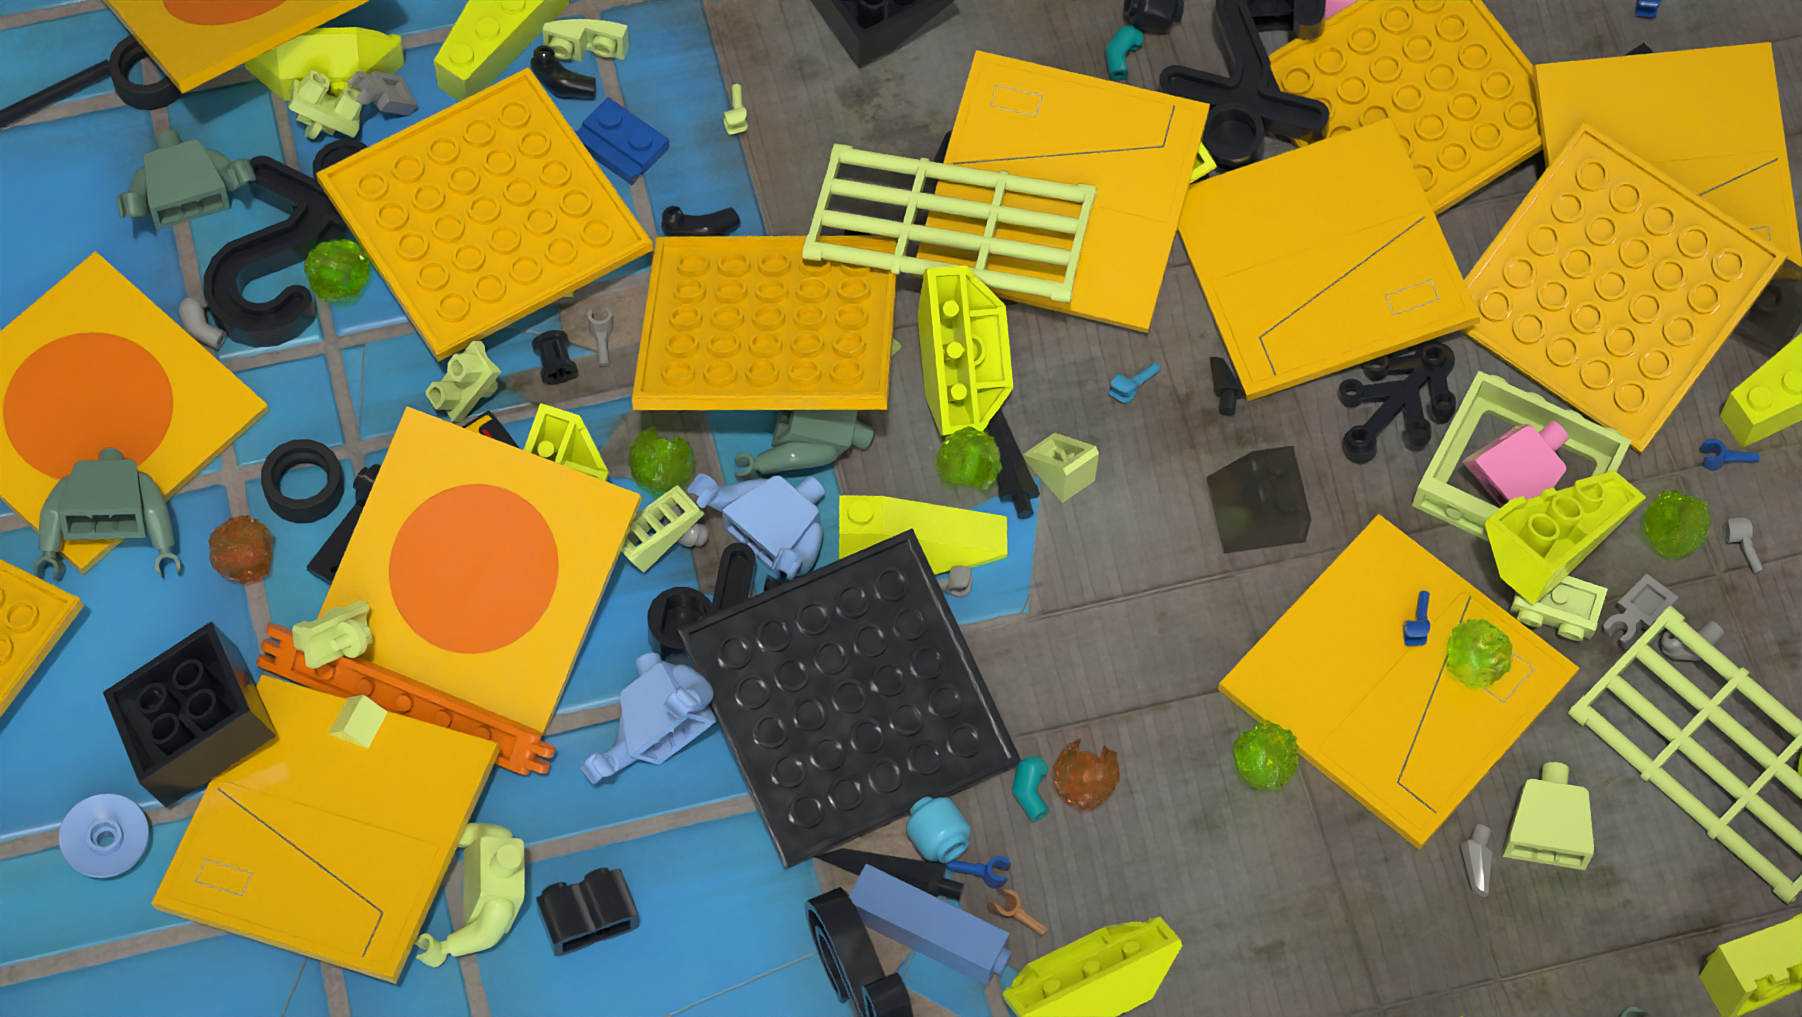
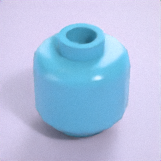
M925 797L912 806L910 810L911 816L906 823V833L925 859L948 863L965 852L969 846L968 838L971 835V826L952 800L947 797L935 799Z

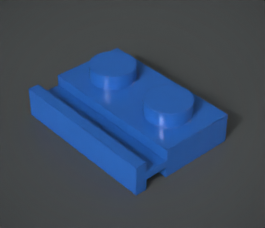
M607 97L582 122V127L577 132L574 130L593 159L631 186L636 182V178L641 173L644 174L670 148L668 138L610 97Z

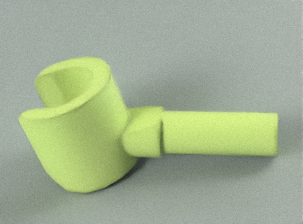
M740 84L732 85L733 110L723 112V121L728 135L744 132L748 129L747 113L742 104V87Z

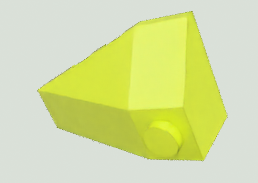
M1615 470L1577 480L1573 486L1556 491L1552 487L1543 490L1540 496L1529 499L1521 496L1511 499L1487 518L1484 523L1500 578L1530 604L1534 605L1555 588L1643 503L1646 496Z
M839 495V560L912 528L934 575L950 571L953 566L973 568L1007 558V516L886 496Z

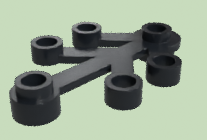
M1430 342L1420 346L1414 355L1388 358L1384 355L1364 362V373L1372 380L1383 379L1387 374L1411 372L1405 380L1363 385L1357 379H1346L1340 384L1339 399L1347 407H1356L1362 402L1387 399L1363 426H1354L1344 435V454L1348 460L1354 463L1371 461L1377 453L1376 437L1404 406L1408 421L1406 425L1407 441L1414 446L1427 444L1431 439V424L1424 418L1419 390L1427 381H1430L1433 392L1431 397L1432 414L1444 419L1451 417L1455 413L1456 398L1449 391L1446 378L1455 365V355L1449 346L1439 342ZM1372 364H1381V365H1382V366L1379 367V368H1372V367H1370ZM1347 391H1356V392H1358V393L1355 394V395H1347V394H1345ZM1440 402L1449 403L1445 407L1438 406L1437 404ZM1416 429H1421L1425 432L1422 434H1415L1412 431Z

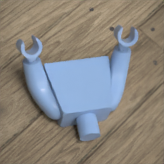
M698 474L686 489L688 493H694L699 496L696 503L700 508L709 505L722 512L723 530L737 542L749 545L755 553V558L779 579L787 574L786 578L791 581L795 576L807 574L812 568L818 556L823 538L820 511L814 504L825 495L822 485L812 476H807L794 488L778 475L768 480L753 479L724 486L717 485L708 475Z
M647 653L640 656L635 662L639 678L623 689L620 694L622 712L614 746L603 755L600 751L591 754L579 766L589 781L595 784L602 777H609L614 772L638 759L660 765L714 724L716 718L709 706L714 693L712 686L704 676L685 664L673 665L662 662L660 655L657 653Z

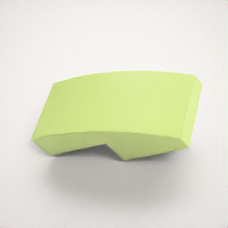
M568 19L545 23L542 28L544 45L553 48L555 52L554 57L559 59H571L582 62L586 51L589 50L601 57H614L624 60L629 50L627 25L602 20Z

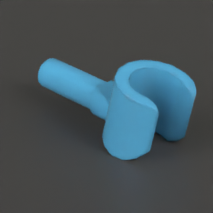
M1154 362L1139 374H1136L1132 379L1118 373L1111 382L1113 388L1108 394L1122 403L1131 402L1138 388L1161 370L1160 365Z

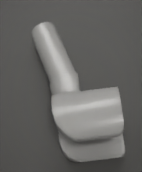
M606 308L607 318L602 321L593 319L592 309L587 314L589 332L596 338L600 367L609 366L607 341L608 336L613 332L612 312L609 308Z
M1744 517L1729 518L1727 523L1723 524L1725 541L1727 543L1740 542L1753 573L1762 572L1764 569L1751 540L1753 536L1751 521Z
M953 566L950 570L949 579H939L937 581L942 592L946 591L951 596L964 598L971 590L973 577L971 576L970 568Z

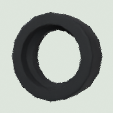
M131 34L120 41L110 55L108 67L116 94L124 103L136 109L155 110L170 105L179 99L182 93L168 76L157 83L149 85L135 84L126 79L125 72L131 64L139 59L151 57Z
M298 439L279 445L267 456L261 469V485L269 507L280 518L287 521L312 523L327 517L338 506L344 493V478L335 453L323 443L314 440ZM311 463L321 466L327 474L326 486L317 495L307 499L285 497L278 488L280 475L288 468L297 464Z

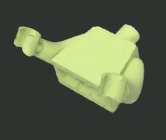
M492 823L467 824L457 846L459 848H466L463 851L464 927L449 934L447 940L442 942L429 934L418 936L414 944L427 951L424 954L417 955L416 959L430 967H438L445 961L448 953H451L453 957L491 948L499 942L504 933L507 934L524 901L525 872L524 842L522 839L513 838V834L508 828Z

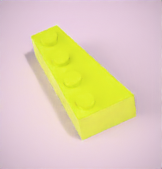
M469 0L434 59L438 88L457 101H461L489 87L542 33L544 24L552 22L569 5V0Z
M1802 333L1730 393L1720 418L1741 448H1745L1802 420Z
M1802 913L1786 922L1719 945L1715 952L1707 957L1708 963L1699 978L1722 1017H1741L1802 989Z

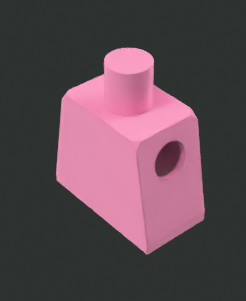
M1551 421L1539 433L1530 424L1518 425L1471 454L1462 462L1502 507L1511 499L1524 496L1525 499L1540 496L1543 490L1556 485L1567 467L1555 452L1569 440V435L1555 421Z

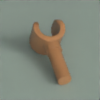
M996 889L1005 896L1007 902L1004 909L994 902H988L987 907L994 915L1012 916L1041 937L1045 934L1048 927L1020 906L1021 900L1015 891Z

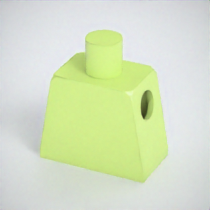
M1559 762L1545 763L1542 769L1541 780H1526L1518 798L1503 849V857L1586 870L1594 854L1589 792L1584 787L1568 785L1569 767Z

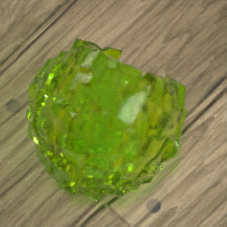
M349 239L319 243L316 248L309 251L308 258L305 259L304 273L307 275L306 280L309 281L310 290L315 291L316 295L326 302L350 301L359 297L360 291L366 285L369 278L370 259L367 258L368 256L359 244Z
M655 425L647 428L646 431L640 432L635 437L633 443L630 444L628 466L637 485L648 488L651 493L657 494L658 492L666 493V491L684 481L691 473L695 460L693 458L694 451L689 445V441L677 434L673 442L664 437L660 438L655 432L657 427Z
M971 426L964 427L962 430L955 431L953 435L947 436L945 441L941 442V447L936 453L935 466L938 468V472L941 473L940 479L956 485L962 484L988 491L1002 469L999 461L1000 450L994 443V437Z
M1676 489L1668 492L1663 491L1658 495L1657 499L1652 501L1650 504L1651 508H1647L1645 511V534L1650 537V542L1657 547V551L1662 555L1668 557L1684 556L1700 547L1701 543L1708 537L1707 529L1711 526V518L1706 502L1699 498L1695 499L1688 495H1681Z
M1481 618L1469 619L1453 628L1452 635L1447 644L1448 661L1446 667L1461 682L1473 688H1482L1488 684L1493 685L1496 680H1499L1505 673L1511 671L1513 645L1510 642V638L1503 631H1500L1497 626Z
M1265 720L1254 726L1255 730L1242 733L1234 742L1235 747L1233 751L1238 770L1240 771L1239 776L1245 778L1247 783L1252 787L1263 790L1269 788L1280 790L1288 782V779L1296 773L1299 762L1297 757L1299 746L1297 744V737L1293 735L1291 730L1282 728L1278 723L1274 724L1269 720Z

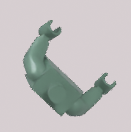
M174 130L164 131L157 135L155 139L158 150L147 152L143 156L144 167L139 168L135 172L128 192L116 196L120 219L126 216L139 218L146 217L151 213L156 230L231 209L227 192L243 187L249 180H256V176L248 158L232 162L214 149H204L199 140L193 139L181 142L178 132Z
M779 410L771 446L774 448L760 453L757 459H753L747 453L738 454L734 460L738 467L749 466V468L743 472H736L734 475L739 482L758 479L760 472L766 475L829 464L848 450L850 445L862 450L866 449L872 440L874 428L856 420L858 410Z
M115 448L101 450L98 460L78 461L75 463L71 474L64 476L55 485L42 506L39 522L38 549L43 551V557L37 559L34 563V574L38 578H44V567L48 562H51L54 566L53 580H60L63 577L65 566L59 558H56V552L61 550L63 537L64 540L146 538V527L153 548L158 549L159 556L155 561L156 572L163 577L160 569L161 561L165 558H172L176 562V571L179 574L181 562L176 555L172 554L171 546L175 545L167 505L152 477L144 472L138 473L137 463L132 459H124L123 453Z

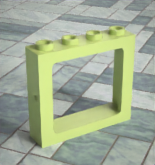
M1478 371L1417 488L1412 506L1490 542L1484 523L1487 518L1500 508L1447 484L1481 417L1486 414L1495 416L1514 426L1530 424L1538 433L1551 421L1557 422L1569 435V440L1561 447L1592 461L1595 464L1592 476L1612 470L1618 472L1632 440L1623 437L1620 432L1613 428L1601 427L1584 419L1576 411L1564 410L1553 405L1536 393L1518 389L1508 384L1507 381L1499 376L1488 375Z

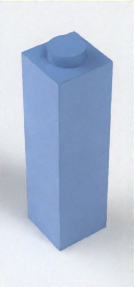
M868 864L863 868L849 894L866 927L986 986L989 985L995 973L1002 976L1013 954V951L1008 950L1010 933Z

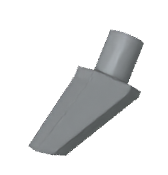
M1478 824L1474 826L1471 839L1461 842L1460 846L1471 888L1476 894L1487 897L1489 893L1491 858L1493 852L1487 848L1491 829L1485 825Z

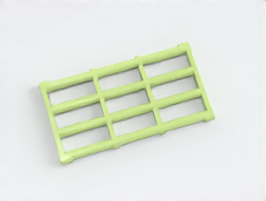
M834 143L810 231L802 249V257L816 261L826 259L891 270L893 274L899 275L900 272L924 276V271L927 268L961 265L907 257L905 254L909 240L978 251L976 267L969 268L987 287L1051 297V300L1070 303L1073 298L1075 276L1091 209H1093L1095 197L1098 194L1097 186L1078 183L1077 186L1010 175L1008 171L1002 170L1000 173L931 162L930 159L922 157L918 160L853 149V146ZM840 163L916 175L912 191L836 179ZM926 177L995 188L992 204L922 193ZM1007 190L1081 202L1083 205L1080 217L1073 218L1002 206ZM834 194L906 206L907 210L904 221L897 222L827 210L831 195ZM924 209L985 219L987 224L984 236L915 225L914 221L917 210ZM1003 222L1075 234L1072 250L994 238L997 223ZM822 226L899 238L895 254L818 242ZM989 254L1068 266L1064 283L986 270Z
M1670 605L1663 610V613L1656 619V622L1594 687L1570 708L1568 714L1581 726L1587 725L1639 770L1642 773L1640 777L1646 782L1650 780L1708 830L1707 835L1712 840L1717 838L1774 888L1772 892L1789 905L1796 900V896L1802 891V874L1795 882L1791 881L1728 825L1746 807L1802 856V833L1757 795L1775 776L1802 799V777L1786 764L1802 747V721L1748 676L1750 674L1748 670L1744 667L1741 669L1684 622L1685 617ZM1664 628L1669 630L1728 681L1712 699L1648 646ZM1635 658L1640 660L1699 711L1683 730L1619 676ZM1607 688L1671 742L1654 761L1591 707V704ZM1736 689L1795 738L1779 757L1720 707ZM1707 719L1766 768L1764 773L1750 787L1691 738ZM1678 750L1737 799L1721 818L1715 815L1662 769L1665 763Z

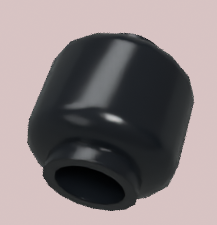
M1124 0L1123 13L1125 16H1128L1129 22L1134 28L1158 33H1165L1174 22L1178 23L1184 11L1183 0Z

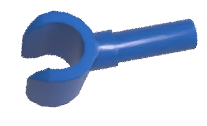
M1637 0L1635 15L1655 18L1661 0Z
M1708 439L1702 444L1703 453H1715L1718 455L1716 457L1708 456L1704 458L1703 465L1710 471L1719 470L1724 462H1759V452L1726 450L1725 445L1718 439Z
M1427 591L1419 592L1416 620H1405L1403 623V640L1406 646L1425 645L1427 643V634L1430 631V622L1427 620L1430 593Z
M1003 856L993 857L987 865L953 860L948 862L947 870L982 877L988 887L997 889L1002 887L1008 878L996 876L992 872V868L1008 870L1011 862Z

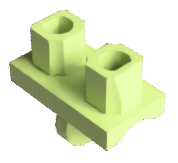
M311 70L302 81L294 79L289 88L291 98L288 109L297 112L296 120L307 124L305 130L306 137L314 140L320 131L332 136L335 130L352 138L355 137L359 130L360 111L363 105L357 102L356 97L361 91L348 86L343 88L338 98L329 95L326 92L329 89L330 80L325 75Z
M472 341L462 354H454L447 363V374L441 381H433L425 391L433 407L437 410H445L452 422H462L481 397H491L498 388L496 378L501 374V371L487 357L482 341Z
M358 600L343 608L336 606L327 610L324 616L311 622L304 620L293 625L294 648L304 652L307 667L316 669L344 655L349 658H355L365 652L367 645L373 643L371 630L366 622L369 611L368 602Z

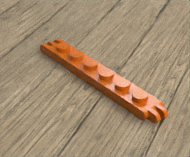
M268 623L265 633L279 639L280 642L272 639H263L261 649L275 655V658L260 654L257 658V666L314 690L341 698L364 694L386 711L496 742L500 747V752L494 764L522 775H529L531 770L542 774L548 773L550 763L537 757L536 754L552 758L556 748L551 744L541 741L542 733L540 731L360 657L349 658L344 655L316 669L307 667L304 652L294 648L292 630L276 623Z

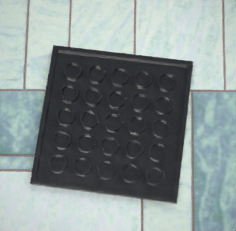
M913 528L683 626L676 631L692 668L703 675L712 686L714 695L709 706L784 870L910 814L912 806L925 797H931L932 799L948 797L1011 769L1021 761Z

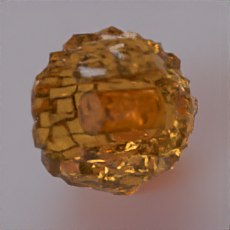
M250 515L230 517L228 521H225L219 527H215V531L210 533V539L208 540L210 547L209 561L213 569L218 571L223 577L246 584L247 582L257 581L269 574V564L272 557L271 545L269 544L272 542V533L268 526L259 522V519H253Z
M1077 739L1074 742L1068 743L1067 747L1060 751L1055 763L1052 764L1054 774L1052 781L1060 796L1064 797L1071 805H1077L1080 810H1085L1086 808H1094L1095 805H1100L1111 795L1120 781V769L1117 762V752L1103 746L1100 757L1089 751L1078 753L1081 739Z

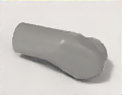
M197 295L183 299L178 309L183 329L196 341L219 350L226 340L227 333L206 322V310L203 309L207 306L206 301Z

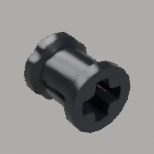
M546 331L536 336L532 341L533 351L539 354L542 364V370L540 371L541 379L550 385L565 383L575 377L578 372L576 363L570 360L567 350L569 339L564 331Z

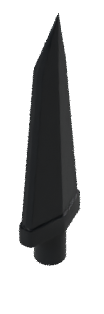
M999 408L987 425L999 488L998 494L1001 501L1014 503L1019 519H1026L1034 514L1030 499L1039 497L1040 492L1001 408Z
M847 848L814 856L860 876L865 865L868 864L936 898L942 895L960 901L964 891V883L944 878L947 864L940 862L933 863Z

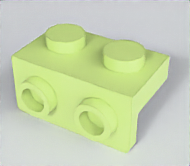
M1567 575L1555 588L1534 605L1530 604L1516 591L1509 613L1518 615L1517 620L1528 626L1541 627L1542 624L1557 628L1559 629V635L1571 640L1582 641L1583 637L1591 639L1596 631L1597 621L1608 589Z

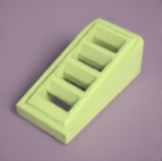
M677 485L636 514L621 551L644 573L705 513ZM676 504L685 511L679 517L672 510ZM664 516L671 521L665 527L660 522ZM653 527L656 533L650 537L647 532ZM639 540L642 541L641 544H639L638 546H635V544H636Z

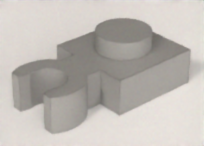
M375 70L369 75L366 72L357 71L347 82L349 86L361 90L356 97L357 102L364 105L373 102L380 111L409 116L418 106L406 82L400 75Z
M1646 573L1618 601L1619 610L1623 614L1613 615L1606 620L1603 626L1605 635L1610 637L1616 630L1624 629L1627 633L1620 639L1621 647L1625 650L1631 648L1636 643L1638 638L1637 632L1642 627L1648 630L1663 613V610L1670 605L1674 609L1680 606L1679 597Z

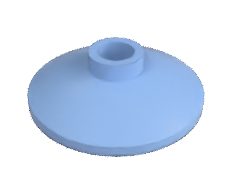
M98 794L80 801L67 813L59 832L60 849L67 863L77 872L93 878L113 877L133 867L144 854L149 840V826L143 811L130 799L117 794ZM110 836L114 838V842L106 847L99 846L100 841L104 837Z

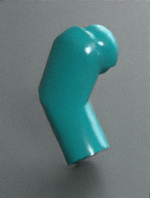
M1132 25L1120 27L1105 46L1109 77L1112 80L1119 81L1128 77L1129 71L1125 55L1129 49L1137 50L1138 46H1141L1143 43L1142 32L1139 29H1135Z
M1028 756L1017 765L1012 793L1030 820L1036 822L1045 817L1050 811L1037 791L1040 780L1048 773V766L1043 758Z

